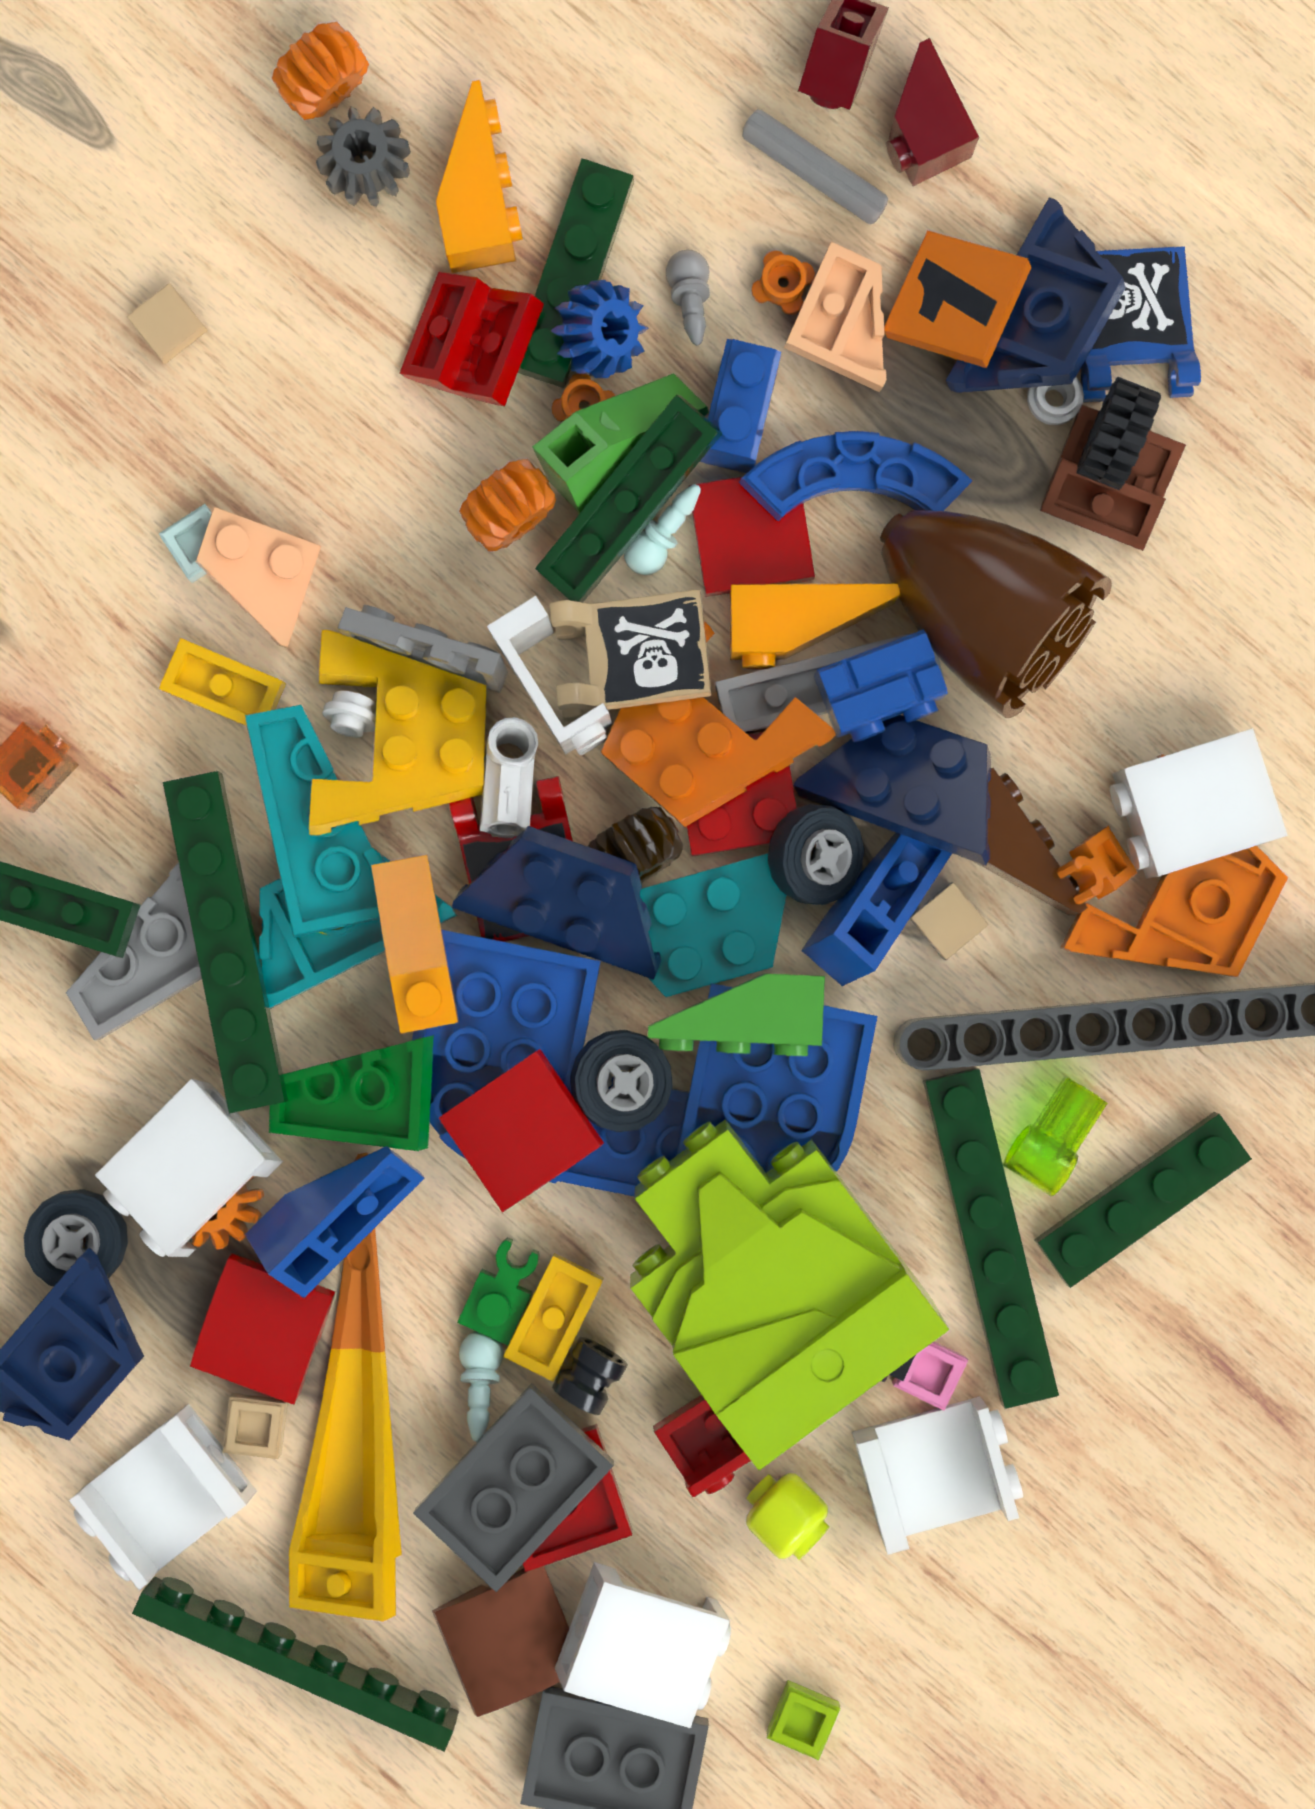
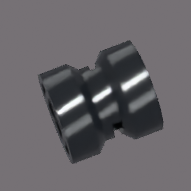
M580 1337L571 1353L573 1357L572 1369L560 1371L552 1388L559 1396L579 1409L590 1414L600 1415L608 1401V1395L604 1388H609L611 1383L619 1381L628 1364L619 1355L605 1346L586 1337Z

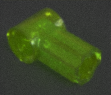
M1063 1077L1034 1124L1027 1125L1015 1139L1004 1159L1003 1166L1050 1197L1054 1196L1072 1174L1079 1157L1076 1152L1108 1103L1084 1086L1068 1077Z

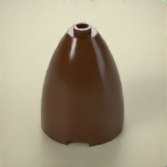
M913 510L905 516L900 513L895 515L887 523L880 536V541L884 543L881 555L892 584H898L900 588L899 599L918 631L924 630L932 650L941 661L972 692L1005 718H1012L1021 713L1026 703L1020 699L1029 691L1034 693L1041 687L1046 690L1069 663L1096 623L1092 619L1094 615L1092 607L1096 598L1099 597L1101 600H1104L1110 594L1112 581L1109 577L1074 554L1041 537L1008 524L979 516L949 511Z

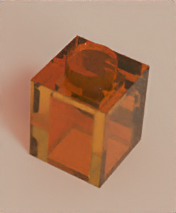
M22 722L0 745V793L17 809L34 813L79 766L66 753L72 745L48 724L40 729L37 726Z

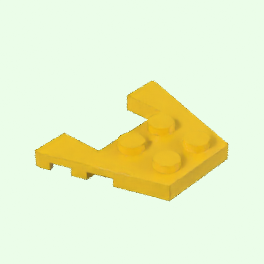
M322 630L319 684L377 688L373 779L371 782L312 779L309 835L330 833L331 827L358 821L359 825L379 821L380 815L412 808L413 812L482 795L487 685L331 630Z

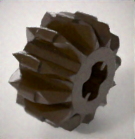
M661 807L642 808L638 812L627 815L621 821L612 824L610 828L599 833L597 838L589 843L588 847L635 863L640 881L643 883L678 859L684 845L671 817L668 818Z

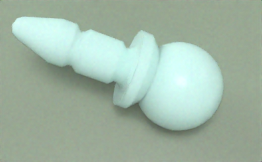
M693 484L676 495L672 500V505L668 506L658 518V523L651 520L644 528V531L639 534L625 551L624 558L631 570L638 574L650 575L656 573L664 566L668 555L667 549L674 548L678 544L672 534L676 533L684 523L685 516L690 515L695 508L701 490L699 485Z
M477 1331L469 1334L463 1340L459 1349L460 1362L466 1369L461 1374L460 1381L471 1383V1386L468 1388V1407L470 1410L467 1412V1422L471 1438L475 1442L486 1431L490 1415L488 1412L491 1394L489 1384L499 1383L500 1376L495 1371L502 1363L504 1355L501 1342Z

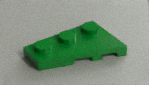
M434 1035L283 1074L288 1101L270 1105L268 1133L379 1147L388 1146L389 1148L411 1151L427 1149L429 1145Z

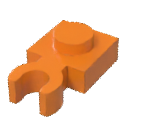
M1109 826L1092 834L1068 853L1073 860L1060 866L1057 871L1060 879L1070 875L1076 880L1079 886V893L1073 897L1076 904H1082L1095 896L1099 900L1117 890L1138 873Z

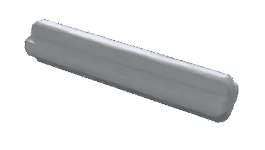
M757 109L749 117L744 125L742 134L746 141L866 223L874 224L880 218L887 206L888 197L886 194L763 110Z

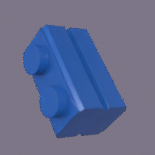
M735 339L726 340L708 420L722 432V435L700 462L743 473H748L755 466L779 368L781 351Z
M924 630L819 668L814 674L815 682L837 738L851 734L854 743L886 731L882 721L903 714L906 722L909 723L939 711L935 701L943 699L948 694L945 681Z

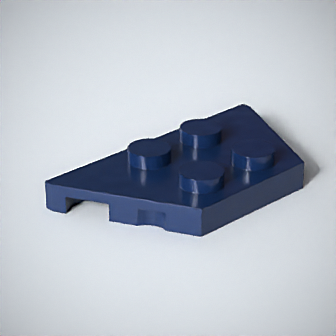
M1048 198L1017 253L1018 256L1028 258L1031 270L987 368L957 359L946 379L951 391L962 393L1072 384L1126 289L1122 275L1108 259H1104L1098 254L1095 244L1083 230L1079 231L1064 214L1063 207L1056 199Z
M898 715L882 721L886 731L855 743L853 739H850L797 778L793 785L798 796L821 805L835 807L845 814L985 866L990 859L987 834L988 818H990L991 798L988 793V782L991 780V754L988 745L917 720L907 723L903 715Z
M527 826L514 838L507 850L503 853H498L485 866L482 873L469 885L465 884L458 892L452 904V908L653 980L661 964L660 953L653 952L648 931L652 923L647 905L640 897L642 885L636 864L531 826Z
M90 1247L76 1260L0 1349V1412L4 1413L3 1421L22 1427L36 1426L46 1434L69 1441L144 1357L99 1258Z

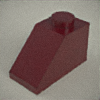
M831 0L817 26L798 92L809 95L810 99L821 107L828 109L843 107L850 110L862 85L889 7L870 0Z
M930 38L919 43L894 116L889 140L886 142L888 155L893 166L899 173L906 172L912 186L972 158L979 139V135Z

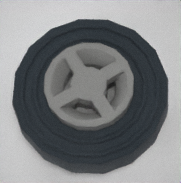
M808 804L790 811L777 824L770 839L768 864L772 879L782 893L800 903L826 905L841 899L855 885L862 870L864 845L861 832L850 816L832 806ZM814 845H816V849L813 850V854L810 860L811 851Z
M628 1030L607 1031L588 1041L576 1056L570 1075L572 1096L586 1117L596 1126L614 1132L638 1130L654 1121L667 1106L673 1087L671 1066L663 1050H660L659 1046L647 1036ZM612 1075H613V1076H614L613 1086H612L610 1089H608V1088L612 1085L611 1080H612Z
M85 1189L63 1191L43 1201L30 1216L23 1237L25 1257L33 1272L45 1283L53 1287L89 1247L96 1252L107 1278H110L122 1263L128 1245L127 1226L121 1213L115 1210L103 1195ZM84 1237H85V1240H86L84 1246H85L86 1248H82V1246H83V1238H84Z

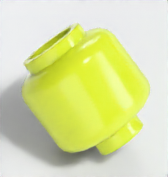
M795 1473L785 1474L777 1481L768 1474L746 1497L753 1505L746 1517L748 1529L779 1559H786L791 1555H794L798 1560L802 1559L830 1528L824 1521L828 1514L827 1504Z

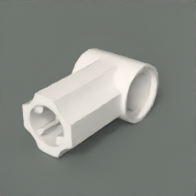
M515 717L504 718L496 722L490 729L484 751V784L480 831L487 832L493 837L513 838L518 836L527 826H530L534 757L538 747V737L534 728L525 720ZM510 743L520 748L524 755L514 759L507 758L498 751L497 746Z

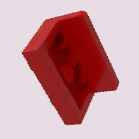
M702 1395L653 1425L655 1435L684 1477L686 1489L692 1497H696L704 1491L706 1494H713L721 1490L733 1480L735 1476L734 1471L751 1461Z

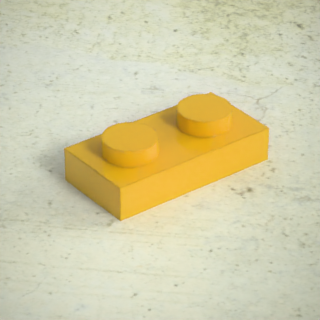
M180 638L159 689L247 727L245 715L276 709L286 683Z
M554 1253L503 1357L553 1382L595 1299L604 1277Z

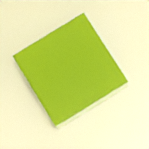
M787 1680L767 1728V1739L819 1760L841 1709L839 1701Z

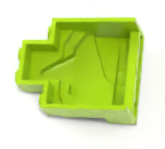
M726 1120L716 1127L711 1122H707L686 1137L683 1141V1144L686 1146L684 1151L669 1162L665 1156L659 1157L637 1175L641 1183L635 1186V1200L670 1245L665 1249L660 1244L655 1245L644 1252L633 1263L632 1266L635 1268V1271L630 1274V1289L672 1345L674 1357L716 1416L755 1467L761 1470L949 1331V1328L933 1299L812 1139L802 1147L798 1142L785 1147L770 1161L774 1168L766 1173Z

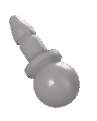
M681 250L675 253L668 261L666 278L672 288L671 296L673 302L681 306L684 329L691 342L698 346L703 341L706 328L703 303L710 296L709 285L707 284L710 273L709 265L706 259L697 251Z

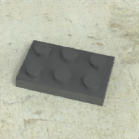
M531 1383L419 1503L413 1514L497 1592L614 1466V1460Z
M551 1686L542 1692L520 1804L542 1809H692L709 1728L708 1718L695 1716L691 1728L571 1694L565 1692L563 1688Z

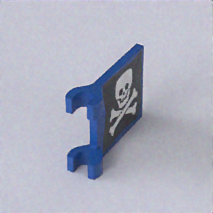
M1185 246L1097 251L1102 258L1108 259L1122 275L1126 289L1081 367V385L1084 393L1083 402L1104 401L1106 397L1105 390H1109L1112 385L1110 366L1154 363L1169 364L1168 391L1170 398L1192 397L1194 394L1193 386H1199L1201 383V369L1199 359L1194 350Z

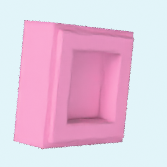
M932 1342L916 1354L904 1381L894 1377L892 1384L894 1387L945 1411L968 1359L939 1343Z

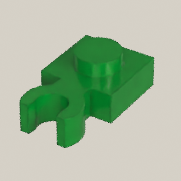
M508 1237L501 1243L496 1253V1264L499 1269L497 1275L482 1268L457 1322L507 1346L532 1294L531 1290L518 1285L520 1279H524L534 1272L540 1256L539 1251L533 1249L527 1263L521 1266L512 1264L508 1259V1251L512 1246L513 1239Z

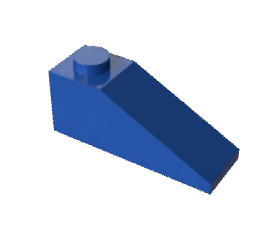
M895 833L859 874L855 885L828 910L801 951L841 986L876 971L952 853Z
M385 1146L285 1194L245 1235L267 1273L305 1298L425 1178L419 1170L388 1146Z

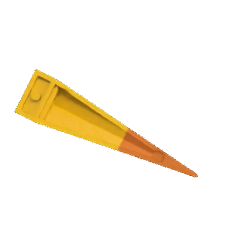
M367 1153L358 1154L357 1157L355 1158V1161L358 1160V1159H360V1158H362V1157H364V1156H367L368 1154H367ZM374 1228L344 1258L323 1397L302 1498L289 1547V1608L384 1622L396 1616L395 1558L401 1556L402 1551L376 1231Z

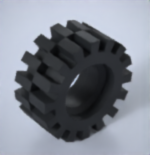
M1117 377L1112 383L1108 395H1106L1102 403L1101 410L1095 418V423L1083 448L1076 474L1120 490L1124 486L1125 480L1127 481L1132 467L1135 466L1139 458L1140 450L1145 445L1147 434L1154 422L1153 418L1159 408L1161 393Z

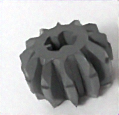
M350 106L348 110L350 121L343 124L339 119L330 117L328 125L333 135L318 136L317 145L324 155L317 158V168L320 174L328 176L326 185L332 194L335 195L345 191V198L348 204L353 206L358 203L363 194H366L370 205L377 207L379 204L377 192L385 190L389 195L396 197L399 189L394 178H408L410 169L408 163L403 159L411 153L409 143L406 139L399 138L401 130L399 124L394 119L382 123L381 113L375 107L368 112L365 119H360L357 109ZM362 152H372L373 157L369 160L366 155L363 156ZM359 155L361 159L364 158L365 162L356 163L354 158Z

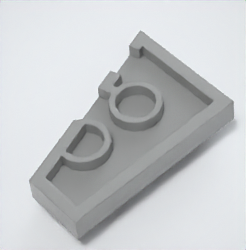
M363 605L361 612L345 607L338 626L343 635L487 685L486 688L501 693L508 672L501 654L480 644L472 642L466 644L447 638L445 633L423 624L416 623L413 628L394 622L395 616L376 607Z
M179 862L169 872L170 876L154 895L148 897L140 906L124 957L120 958L100 952L66 992L93 1040H101L202 979Z

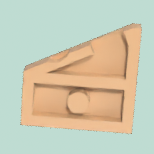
M831 241L784 348L880 392L887 380L886 369H883L882 338L884 337V313L881 311L880 295L883 292L881 265Z
M214 507L196 563L215 582H218L246 613L248 612L277 645L287 648L321 546Z

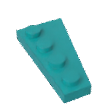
M302 705L245 715L293 937L380 919L371 865L381 862L358 821L331 827L330 833L309 835L312 779H338Z

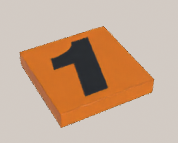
M927 230L884 326L886 337L987 368L1031 270L1028 258Z

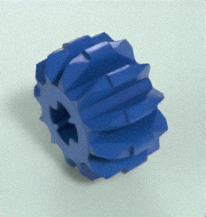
M606 280L591 281L590 284L575 286L572 290H569V302H562L559 306L555 307L563 322L552 329L551 332L563 337L564 343L557 354L564 358H572V371H576L579 374L589 373L590 376L596 379L609 378L614 373H623L631 369V357L645 352L637 339L638 334H642L649 329L642 323H638L637 315L644 305L636 301L629 302L630 288L623 287L622 285L612 286L611 282Z

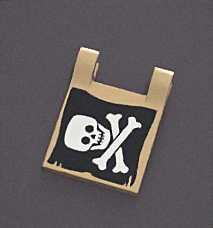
M700 589L594 604L570 600L556 601L549 604L552 628L555 627L558 640L573 639L586 633L590 685L564 683L556 686L557 706L559 710H562L564 721H575L602 703L607 710L712 696Z

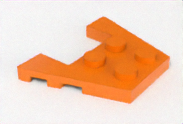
M704 621L707 643L715 633ZM701 697L621 708L601 753L680 824L686 827L747 791L746 786L773 770L777 773L794 763L793 758L815 745L821 747L831 741L836 733L829 724L795 697L757 740H754L709 701Z
M1161 754V755L1157 756V758H1160V757H1163V756H1166V755ZM1253 846L1162 875L1136 928L1085 903L1088 908L1076 915L1060 948L1073 953L1238 977L1288 877L1258 846Z

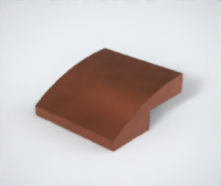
M1082 404L1060 454L1040 511L1144 551L1166 500L1164 495L1186 444L1149 430L1145 445L1140 450L1139 458L1135 466L1132 467L1127 481L1125 480L1124 486L1120 490L1114 489L1076 474L1083 448L1087 443L1088 435L1099 412Z
M544 1566L525 1572L524 1568L515 1572L497 1592L490 1586L486 1587L481 1584L432 1610L476 1717L514 1704L560 1682L555 1666L567 1637L569 1626Z

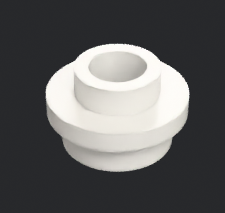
M1077 377L1069 385L1029 387L1027 402L1031 413L1039 421L1048 425H1061L1072 420L1079 412L1084 399L1083 388ZM1049 390L1060 392L1064 399L1063 405L1058 407L1049 405L1045 399V393Z
M337 691L334 693L332 701L325 703L322 714L331 722L330 727L335 732L348 737L358 738L362 737L364 732L375 731L376 703L370 698L355 692Z

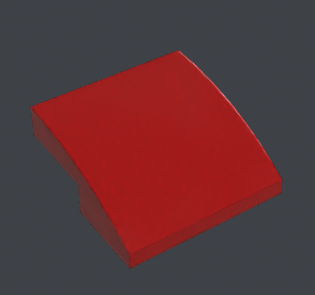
M438 272L399 374L407 379L448 393L505 407L544 303L531 293L491 288L478 277Z
M541 1049L439 1117V1120L502 1213L604 1144Z
M231 1253L209 1306L190 1367L295 1405L302 1391L314 1350L322 1336L336 1291L317 1285L303 1298L270 1276L262 1264Z

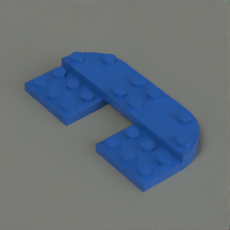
M442 930L459 1022L413 1031L412 1040L434 1035L430 1124L440 1135L439 1138L458 1155L465 1158L439 1120V1117L537 1050H542L572 1095L570 1075L575 1058L585 1044L601 961ZM711 983L708 998L733 987ZM824 1005L822 1046L808 1045V1056L774 1055V1044L751 1043V1053L749 1054L716 1052L717 1041L699 1040L689 1091L672 1088L667 1106L659 1116L638 1130L614 1132L600 1128L590 1121L604 1144L549 1182L557 1183L559 1181L635 1197V1186L641 1183L637 1175L645 1167L662 1156H665L669 1162L686 1149L683 1141L693 1131L707 1122H711L716 1127L724 1120L728 1122L766 1173L774 1168L770 1161L781 1150L794 1142H798L802 1147L811 1139L837 1172L847 1156L853 1141L878 1016ZM612 1076V1080H611L612 1085H611L608 1089H610V1088L613 1086V1079H614L613 1076Z

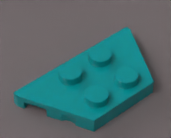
M374 849L381 863L390 862L388 858ZM281 878L260 888L262 934L259 937V958L262 959V973L270 1009L385 952L380 919L346 926L338 930L322 931L325 934L318 932L294 938ZM435 894L440 924L458 916L452 906Z
M768 853L640 890V897L647 905L652 923L648 933L653 952H659L661 957V964L655 979H648L665 997L773 967L786 894L780 891L771 877Z

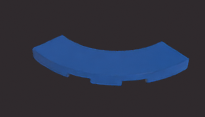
M846 431L835 432L833 435L790 444L759 462L741 478L739 483L779 521L800 504L813 498L839 491L872 492L896 499L914 510L944 511L973 480L953 463L920 444L914 442L909 444L897 439L880 436L876 432Z

